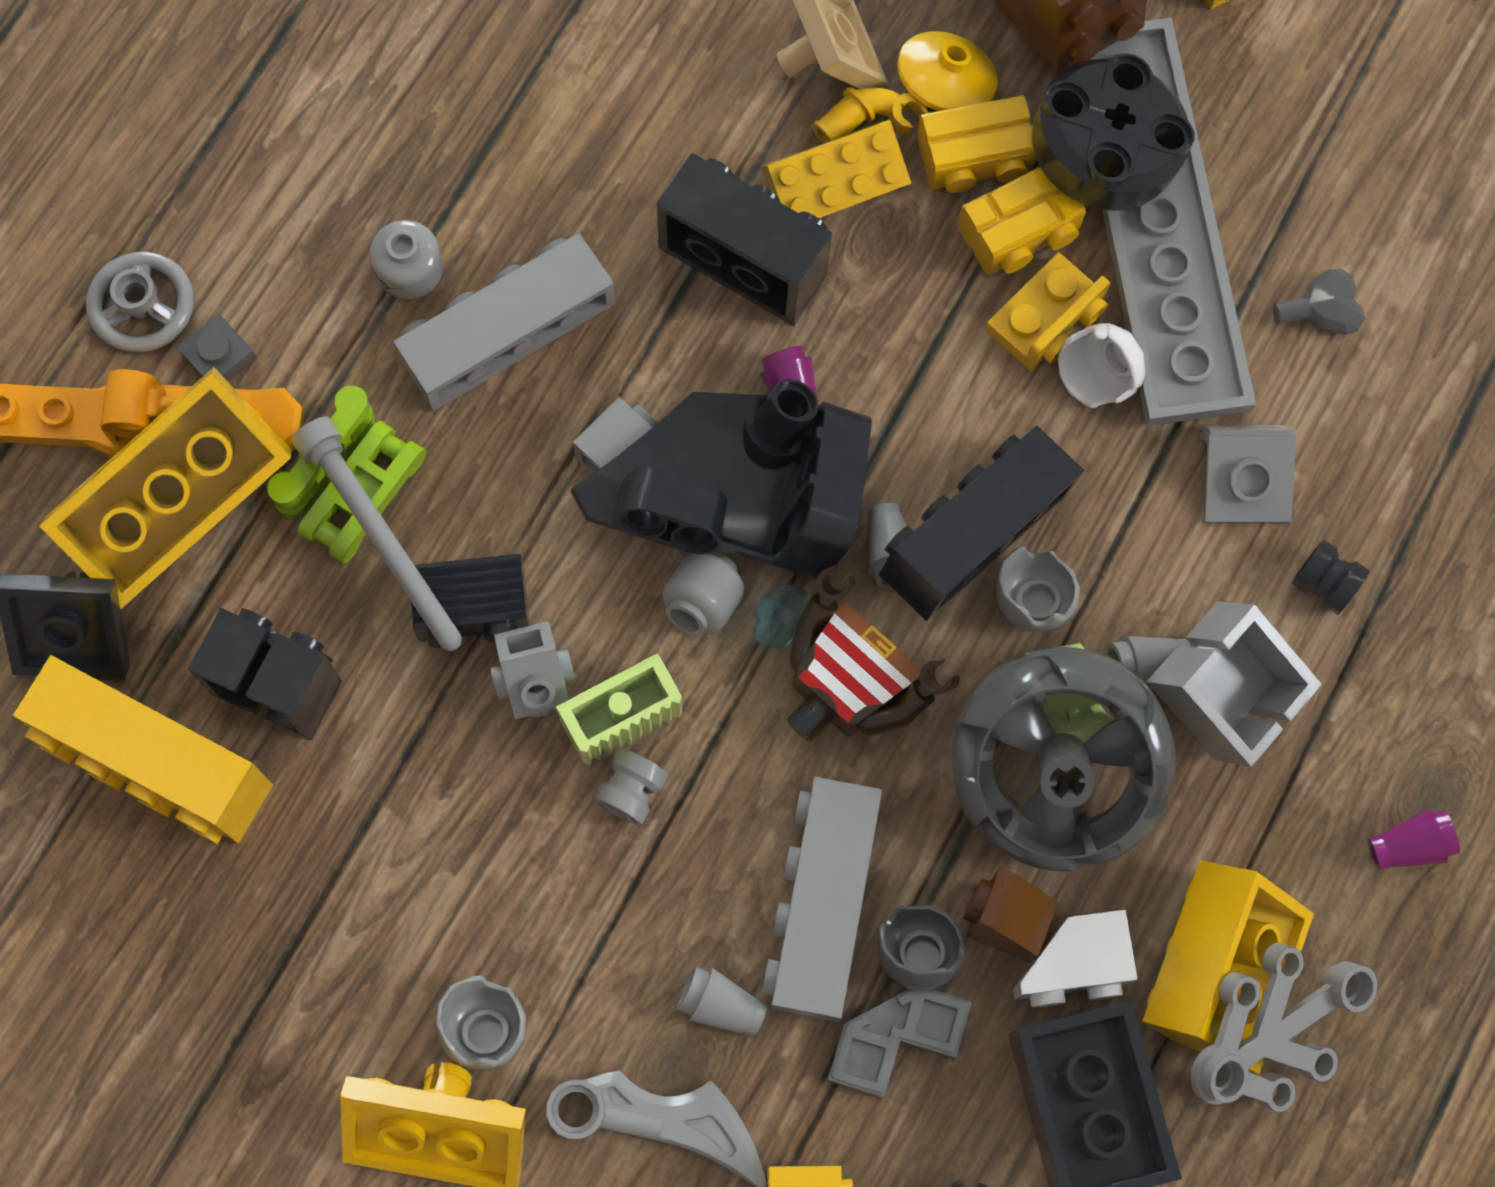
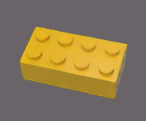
M213 367L47 514L39 527L90 578L115 579L120 609H122L291 458V448Z
M52 655L48 658L13 714L15 718L29 727L24 737L40 746V749L69 765L77 757L74 762L76 766L87 771L91 777L117 791H120L124 783L128 784L124 790L126 793L138 799V802L167 818L175 809L178 811L175 816L176 820L188 826L189 830L215 844L219 843L222 836L239 844L273 786L269 779L252 762Z

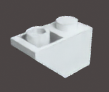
M1126 910L1066 918L1059 924L1041 949L1039 956L1032 961L1013 987L1014 1000L1030 998L1031 1008H1042L1065 1004V993L1087 991L1089 1001L1123 996L1122 986L1129 985L1138 980Z

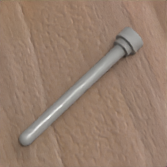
M327 416L307 423L293 435L291 439L292 444L304 461H311L315 467L321 466L440 646L447 651L456 650L462 642L461 634L340 455L343 451V447L339 443L342 439L341 434Z

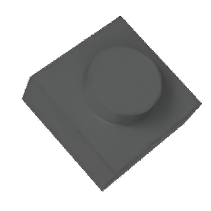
M217 314L177 346L181 355L201 377L215 367L228 382L257 359L253 350L220 314Z

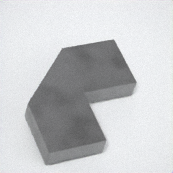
M907 989L875 1008L853 1018L843 1025L827 1081L883 1099L900 1043L956 1059L972 1002L936 990L915 991Z

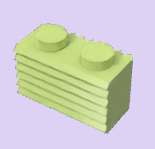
M656 653L556 706L560 721L583 764L591 766L593 758L601 760L603 753L611 755L613 748L621 749L623 742L631 744L633 737L641 739L643 732L651 734L652 727L661 728L663 721L671 723L672 716L680 718L682 714V695L662 659Z

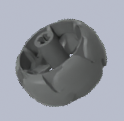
M1046 648L1035 650L1015 661L1009 660L987 675L971 693L961 710L956 724L952 749L953 779L959 802L973 827L975 829L978 828L997 850L1018 862L1035 868L1060 872L1076 871L1082 865L1106 864L1121 857L1138 845L1151 832L1167 807V798L1175 781L1176 750L1169 723L1159 701L1145 682L1127 670L1122 663L1106 655L1081 648ZM1072 693L1083 695L1108 707L1109 713L1115 719L1083 743L1072 734L1058 733L1053 735L1040 703L1047 702V695ZM996 739L1018 749L1037 753L1036 760L1040 786L1026 803L1023 813L1018 810V802L1009 795L1004 796L997 784L993 770ZM1091 763L1109 766H1129L1130 779L1120 798L1110 808L1094 817L1089 818L1087 812L1077 814L1079 822H1076L1074 807L1085 803L1094 790L1095 778ZM1075 766V770L1066 775L1056 774L1054 771L1059 768L1067 772Z

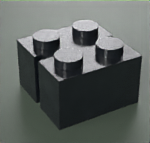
M220 608L188 670L212 696L254 715L258 714L262 705L269 707L265 716L266 720L312 740L342 682L331 665L333 659L322 653L324 646L313 638L293 631L290 638L271 630L273 623L251 610L242 608L240 613L236 615Z

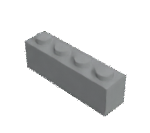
M579 232L567 240L565 238H558L548 243L540 251L538 257L521 267L520 265H512L505 268L496 275L492 284L476 293L466 292L457 296L449 303L447 310L432 319H419L411 323L401 332L400 337L393 342L400 362L434 412L615 305L614 282Z
M814 776L811 792L800 790L794 824L805 826L801 848L789 846L783 880L794 882L790 904L779 902L773 937L784 938L779 961L768 959L762 994L773 996L770 1010L839 1023L841 1020L882 789Z

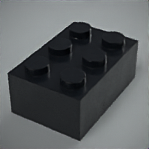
M691 152L657 202L658 246L660 250L792 326H795L827 277L832 232L827 230L824 222L809 212L802 211L797 213L783 205L772 191L761 185H754L752 187L734 177L733 172L725 164L716 159L709 158L704 160Z
M1132 1000L1018 1028L1008 1034L1049 1187H1153L1182 1179Z

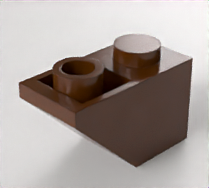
M1000 867L989 881L981 878L978 886H975L963 914V919L972 922L966 937L1031 963L1039 956L1058 902L1013 872Z

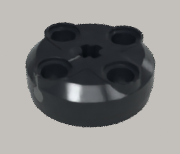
M1128 53L1118 54L1112 59L1082 61L1060 72L1047 87L1037 107L1032 130V143L1036 159L1044 174L1060 191L1084 205L1115 211L1142 206L1152 201L1172 183L1183 166L1195 140L1192 125L1189 123L1186 112L1174 92L1152 73L1150 66L1142 58Z

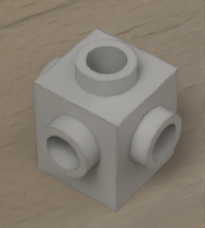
M549 621L494 634L500 666L491 668L498 700L510 699L515 719L527 716L540 717L548 715L557 709L556 706L569 700L565 684L576 681L568 648L556 651Z

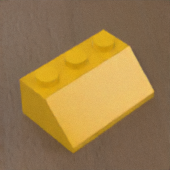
M1199 860L1193 880L1187 887L1185 902L1174 933L1168 940L1166 955L1157 981L1148 996L1147 1009L1142 1022L1172 1041L1201 1052L1204 1048L1215 1044L1225 1013L1226 1005L1222 1003L1219 997L1221 981L1227 974L1239 972L1255 978L1261 989L1257 1005L1252 1010H1249L1241 1043L1252 1035L1270 976L1265 973L1262 964L1265 951L1274 943H1282L1297 948L1301 952L1314 913L1257 871ZM1286 957L1281 961V969L1285 964ZM1242 985L1238 990L1237 999L1242 993ZM1265 1057L1248 1068L1249 1072L1259 1075Z

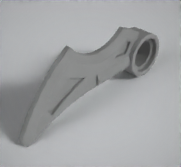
M618 1070L586 1080H568L559 1084L549 1096L546 1115L550 1127L559 1136L567 1140L588 1138L599 1128L672 1144L702 1155L727 1168L755 1187L766 1186V1178L761 1161L748 1130L731 1103L712 1081L690 1093L679 1096H661L640 1089ZM571 1093H581L587 1096L593 1106L591 1119L580 1127H570L564 1124L558 1114L561 1100Z

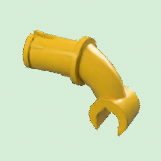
M847 87L843 91L844 98L822 118L816 120L812 124V129L822 143H826L850 134L864 121L870 123L875 119V114H881L889 117L895 132L900 135L909 136L913 126L904 119L902 112L912 111L920 119V115L927 114L928 111L927 106L914 98L910 93L900 95L892 90L882 88L854 89L853 87Z

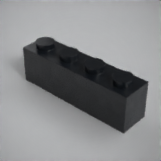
M1035 426L1021 439L1015 434L1011 435L992 455V459L995 461L986 470L980 464L975 466L958 484L957 489L960 492L951 500L945 495L940 496L922 515L921 519L924 523L915 531L909 526L904 527L885 547L884 550L890 556L878 575L924 620L928 621L1060 503L1085 471L1038 426Z

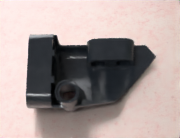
M793 379L781 380L773 387L769 395L692 392L641 438L598 471L573 486L570 492L585 519L589 522L685 552L708 554L721 549L817 579L818 575L832 564L837 566L850 548L855 537L860 518L872 420L869 416L827 402H822L818 405V399L814 391L808 385Z

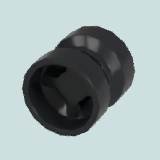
M1323 539L1303 564L1291 584L1304 593H1316L1322 598L1323 606L1339 615L1369 575L1370 570L1357 561L1347 562L1344 559L1341 561L1338 559V548Z

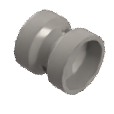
M619 749L612 762L615 774L610 777L609 781L600 783L592 799L615 816L631 824L642 826L650 812L648 806L650 794L661 792L669 778V774L641 755L626 749Z

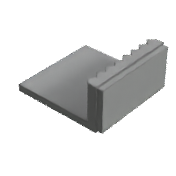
M1202 425L1199 438L1207 445L1204 522H1292L1296 451L1295 430L1286 425Z

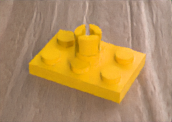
M441 1062L440 1068L435 1063L427 1068L423 1080V1090L393 1085L391 1082L381 1078L365 1080L347 1076L340 1095L342 1163L472 1187H518L522 1170L526 1109L513 1107L501 1100L480 1101L466 1098L472 1084L471 1074L461 1066L447 1062Z

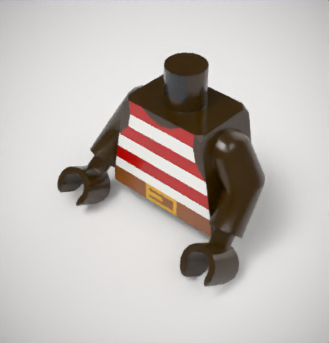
M836 564L828 566L818 575L816 588L819 593L813 594L796 624L789 658L790 665L795 671L792 686L805 700L786 720L808 742H811L829 722L835 725L847 737L853 736L858 731L872 736L907 727L935 701V695L955 689L960 681L959 675L946 681L944 685L939 684L935 679V670L940 664L945 662V658L930 661L920 669L846 601L838 607L835 601L849 594L854 589L856 581L852 575L845 582L843 590L833 588L829 582V575L834 570Z

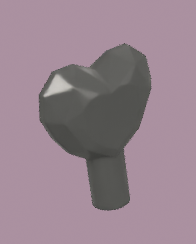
M1342 269L1326 270L1308 285L1303 298L1273 305V316L1276 324L1309 319L1319 328L1332 333L1347 335L1358 331L1365 320L1362 307L1353 299L1356 289L1353 276Z

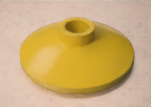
M940 31L920 33L910 38L903 45L898 56V74L905 88L922 104L936 111L990 102L997 91L998 76L992 61L977 45L961 36Z

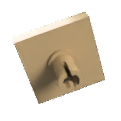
M793 0L806 35L777 52L778 61L790 78L793 77L796 80L819 64L823 72L858 89L883 88L888 85L854 0Z

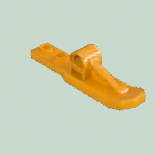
M129 369L110 371L107 374L106 386L97 389L0 384V442L87 447L112 458L192 386L161 385L154 376ZM285 388L235 389L291 448L292 452L295 447L291 439L303 427L304 410L302 406Z

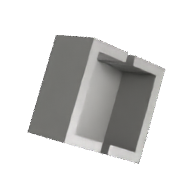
M1217 601L1186 636V639L1192 646L1178 645L1147 680V683L1214 760L1252 767L1283 729L1275 721L1245 717L1247 713L1250 712L1254 716L1291 721L1322 684L1255 604Z

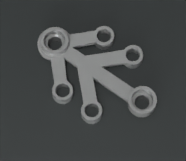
M1274 943L1267 948L1263 956V969L1270 976L1254 1029L1252 1035L1241 1043L1249 1010H1252L1260 999V985L1255 978L1239 972H1231L1221 981L1219 997L1222 1003L1226 1005V1009L1215 1044L1204 1048L1198 1054L1191 1070L1193 1091L1205 1102L1219 1105L1233 1102L1242 1095L1256 1099L1261 1106L1273 1111H1286L1295 1099L1296 1090L1294 1083L1289 1078L1274 1072H1267L1260 1077L1250 1073L1248 1068L1265 1057L1298 1068L1302 1075L1316 1081H1328L1333 1077L1338 1066V1058L1335 1051L1314 1042L1304 1046L1289 1040L1337 1006L1352 1012H1362L1375 999L1377 979L1374 972L1368 967L1349 961H1342L1326 970L1322 980V987L1284 1012L1294 980L1300 976L1303 970L1304 959L1302 953L1297 948L1282 943ZM1286 957L1285 964L1281 969V961ZM1242 985V993L1237 999L1238 990ZM1320 1056L1319 1064L1315 1068L1316 1060ZM1277 1086V1093L1274 1096V1098H1272L1273 1091Z

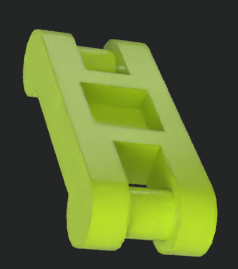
M348 385L337 392L335 396L337 411L331 417V421L342 436L339 443L343 447V451L340 455L345 462L375 423V415L365 391L355 385ZM300 454V459L289 472L277 473L268 482L267 491L271 500L275 503L279 513L287 519H298L304 516L331 482L321 466L315 467L311 461H304Z
M381 420L373 425L346 461V464L380 514H382L408 477L415 474L420 468L427 454V450L415 442L409 441L405 443L395 436L396 430ZM382 454L393 460L386 471L373 463ZM332 482L322 492L298 527V534L311 543L321 542L330 548L329 555L343 564L350 561L356 554L362 539L366 535ZM338 509L351 517L342 530L330 523L331 518Z

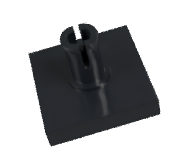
M75 572L67 573L64 577L0 574V618L12 675L38 676L48 658L52 655L95 679H126L130 663L115 579L90 578L86 573L82 572L79 577H76Z

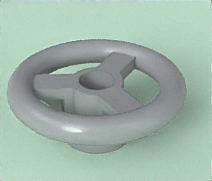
M152 252L128 253L107 263L93 278L86 297L87 317L95 333L110 346L134 353L153 351L166 346L176 339L187 326L194 306L193 288L183 269L171 259ZM151 269L162 272L174 284L178 296L176 310L165 306L158 300L157 288L151 279ZM110 285V295L115 303L103 311V297ZM145 294L141 301L131 302L135 295ZM149 316L165 325L157 332L146 336H128L112 328L130 317L146 318Z

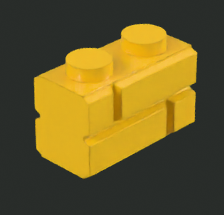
M1021 95L920 115L917 141L922 160L924 161L930 189L935 190L946 187V191L949 193H959L973 188L977 181L997 178L1000 183H1009L1027 174L1028 171H1033L1036 162L1032 143L1033 125L1030 122L1031 117L1025 96Z
M1041 167L963 205L957 225L970 249H973L974 255L986 275H991L1001 269L1010 274L1030 263L1034 257L1033 253L1049 245L1055 251L1073 242L1079 235L1078 230H1080L1086 211L1084 204L1060 191L1044 174Z

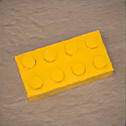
M890 120L879 122L761 166L769 190L779 198L783 205L797 213L805 211L818 218L912 184Z

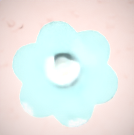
M790 584L779 586L773 595L767 594L763 596L755 609L757 621L753 627V637L761 644L768 643L775 650H782L788 647L794 637L796 624L812 597L805 591H797Z

